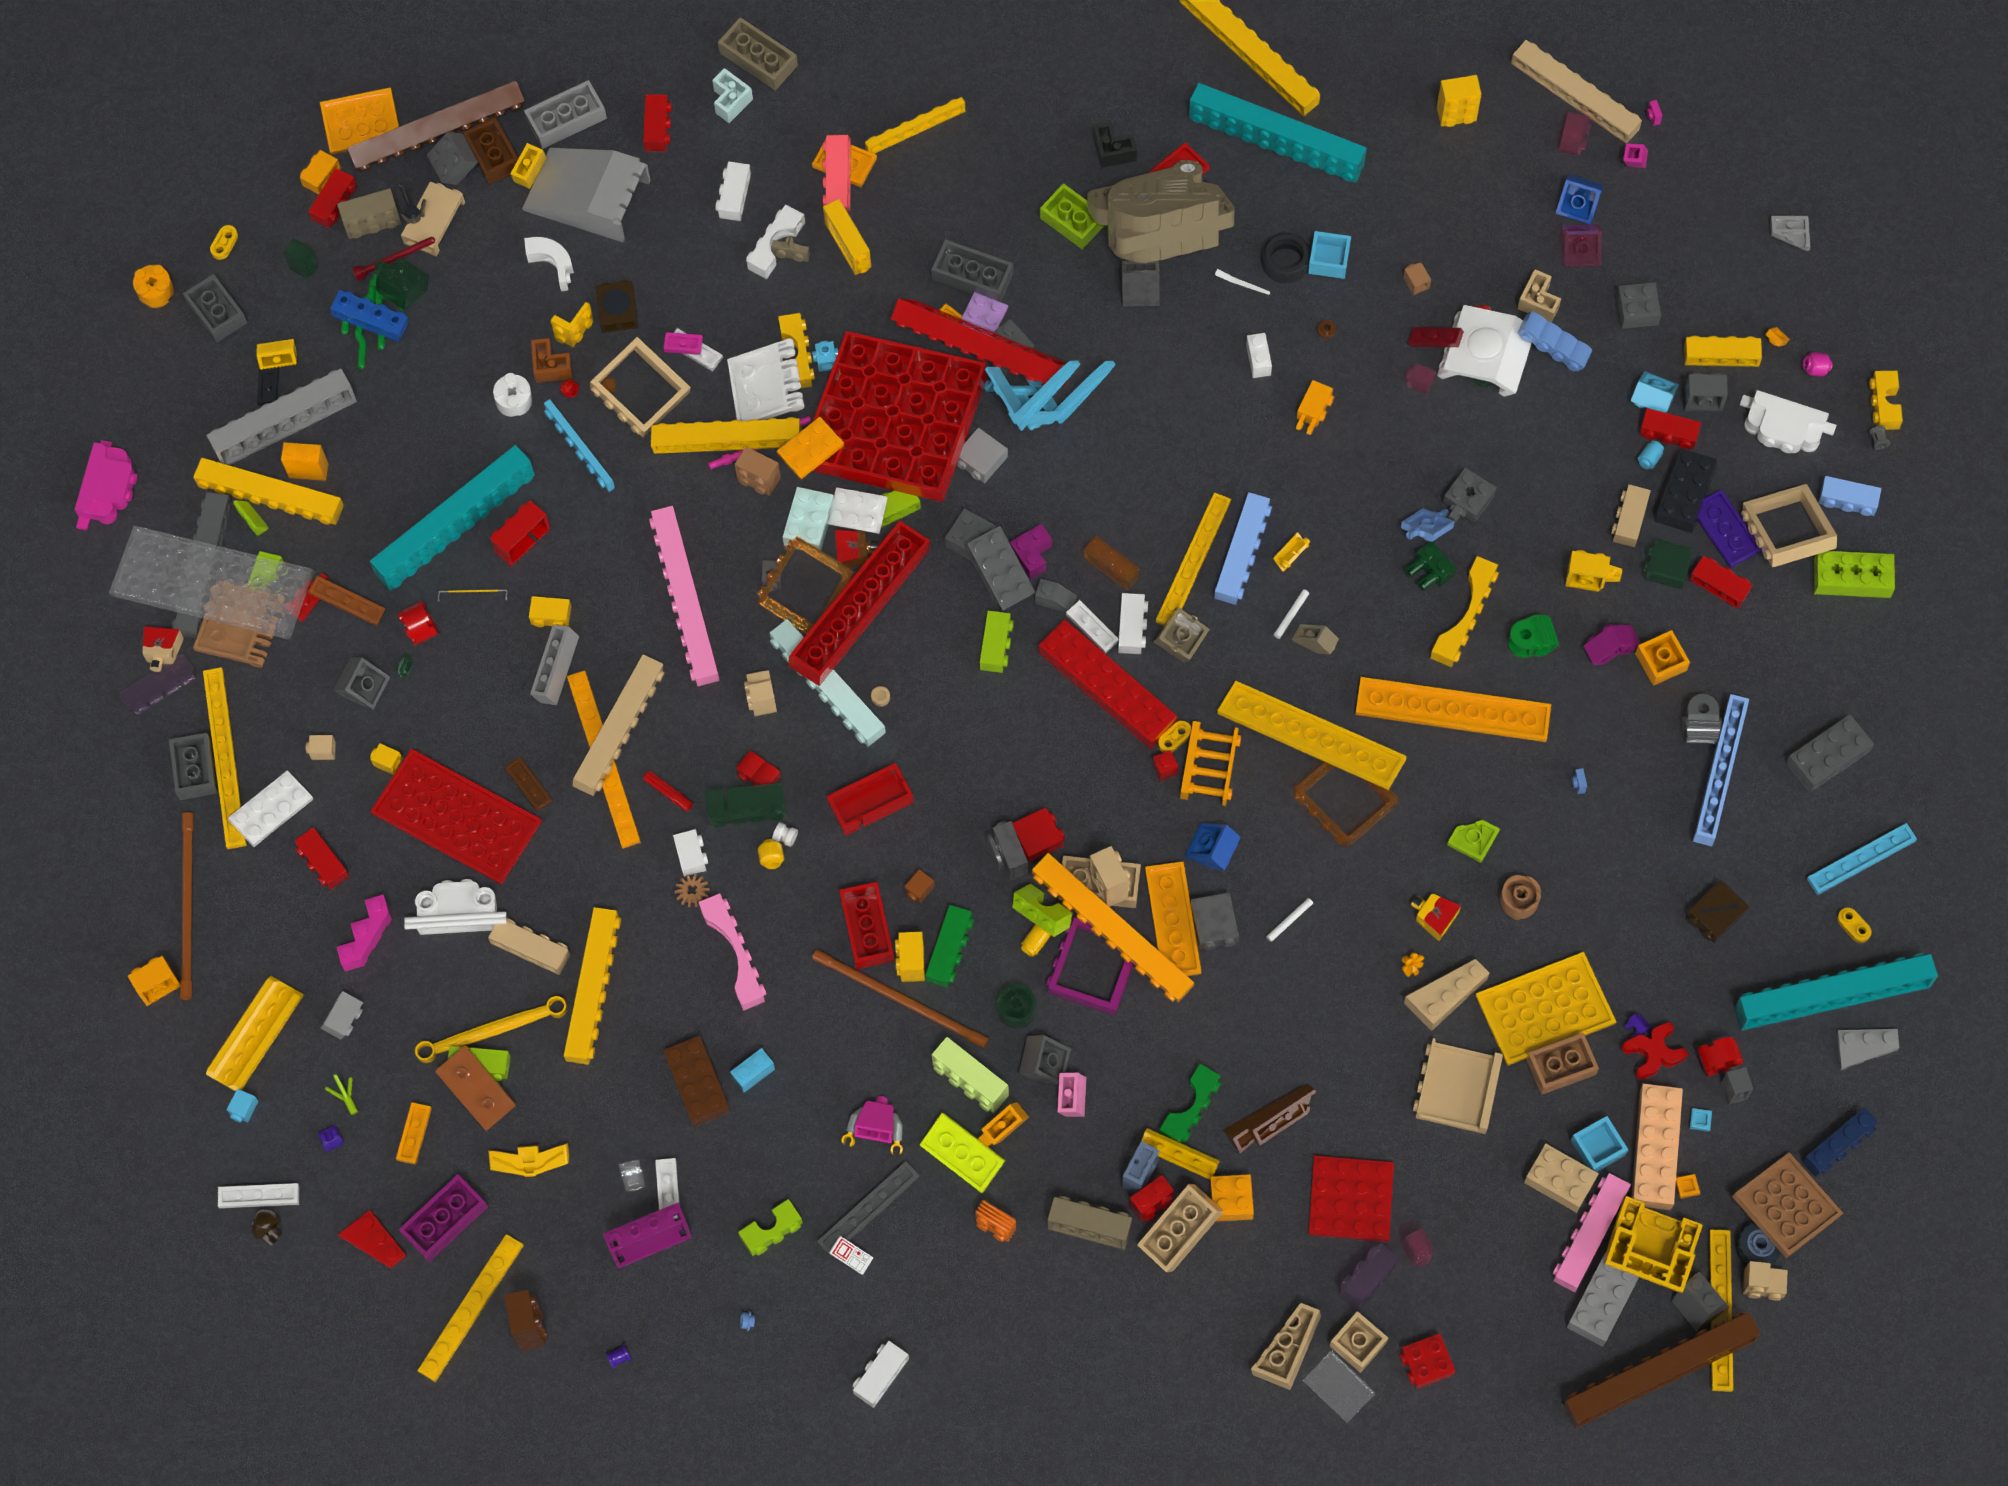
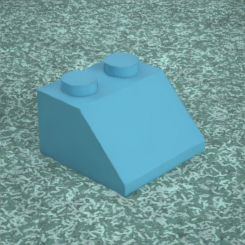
M1644 371L1638 381L1631 401L1638 407H1647L1667 413L1679 384Z

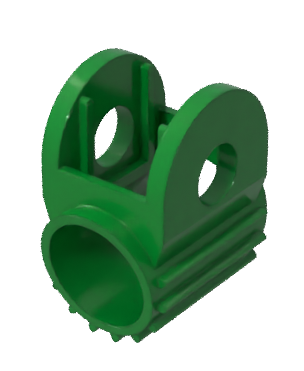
M1533 615L1516 622L1511 629L1508 641L1510 651L1520 658L1540 657L1550 653L1559 645L1549 615Z

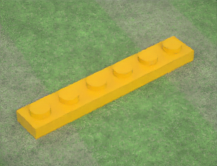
M963 98L952 99L948 104L935 107L932 111L920 114L909 122L905 121L894 129H888L881 135L869 138L865 141L866 151L875 154L966 112Z

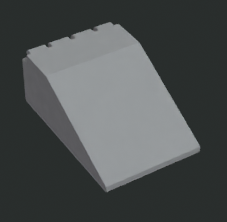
M549 148L546 155L547 159L534 181L522 208L523 211L624 242L625 236L621 220L638 182L649 184L651 181L647 164L640 162V158L614 150Z

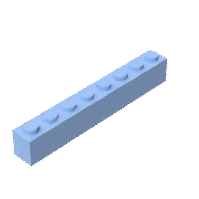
M1730 694L1727 701L1693 842L1712 847L1715 841L1749 703L1748 698Z

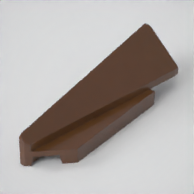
M1306 1084L1232 1124L1223 1131L1239 1153H1242L1254 1141L1258 1145H1262L1306 1116L1310 1110L1309 1102L1311 1096L1316 1091Z

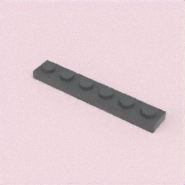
M905 1161L821 1237L817 1243L832 1257L828 1252L839 1236L850 1241L920 1177L919 1174Z

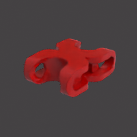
M1671 1022L1654 1028L1649 1038L1645 1035H1638L1622 1045L1621 1049L1625 1054L1637 1052L1646 1059V1064L1637 1070L1636 1076L1638 1080H1644L1657 1074L1661 1064L1670 1068L1683 1062L1689 1056L1685 1048L1672 1050L1665 1045L1664 1039L1670 1036L1675 1029Z

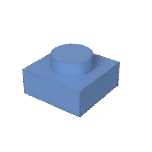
M1576 769L1574 777H1571L1572 786L1576 788L1577 794L1585 793L1587 783L1584 769Z

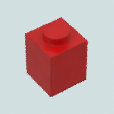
M1171 750L1153 757V767L1160 781L1178 775V765Z

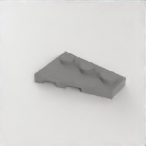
M1898 1029L1837 1031L1840 1070L1899 1049Z

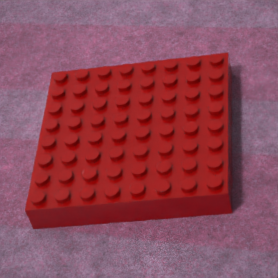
M846 331L813 419L815 421L821 417L844 442V446L816 467L813 472L944 502L988 377L985 370L987 364Z

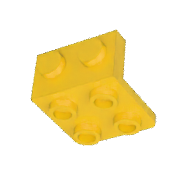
M588 302L584 303L571 323L556 315L553 316L551 324L554 337L559 343H566L574 347L576 343L582 340L585 330L592 326L593 316Z

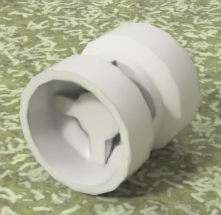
M779 822L772 839L778 842L782 841L786 846L791 847L796 840L798 829L788 828L786 824Z

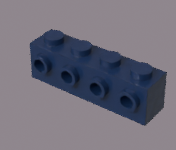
M1864 1107L1809 1153L1802 1163L1815 1177L1820 1173L1826 1174L1833 1167L1831 1165L1836 1160L1840 1162L1847 1156L1846 1152L1850 1148L1854 1150L1862 1143L1861 1139L1865 1135L1870 1137L1877 1130L1875 1126L1878 1121Z

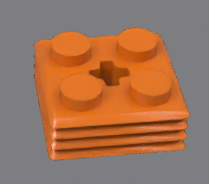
M982 1200L978 1210H975L976 1226L982 1231L986 1232L989 1230L994 1233L993 1237L1000 1242L1004 1240L1006 1242L1010 1241L1009 1238H1012L1016 1231V1220L986 1200Z

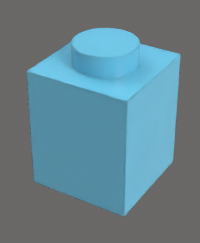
M237 1089L227 1108L228 1113L231 1115L230 1118L240 1123L242 1120L248 1123L259 1101L255 1096Z

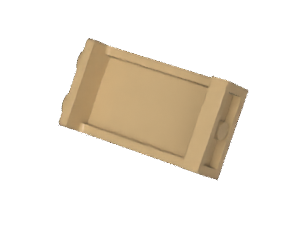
M430 182L417 205V208L420 210L422 200H426L425 216L421 217V220L416 224H407L401 237L403 243L408 246L429 237H434V244L420 250L437 256L440 251L438 244L458 207L464 205L465 200L460 191L448 189L441 183L435 184Z

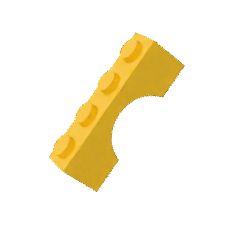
M800 313L778 316L782 341L792 339L794 346L798 350V355L795 358L800 378L798 382H800L801 388L812 387L811 380H814L815 377L813 368L809 369V363H812L811 353L806 351V347H809L808 336H804L803 333L804 330H807L805 319L801 320Z

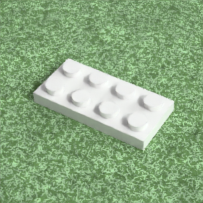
M286 771L228 817V821L255 847L309 804L313 797Z

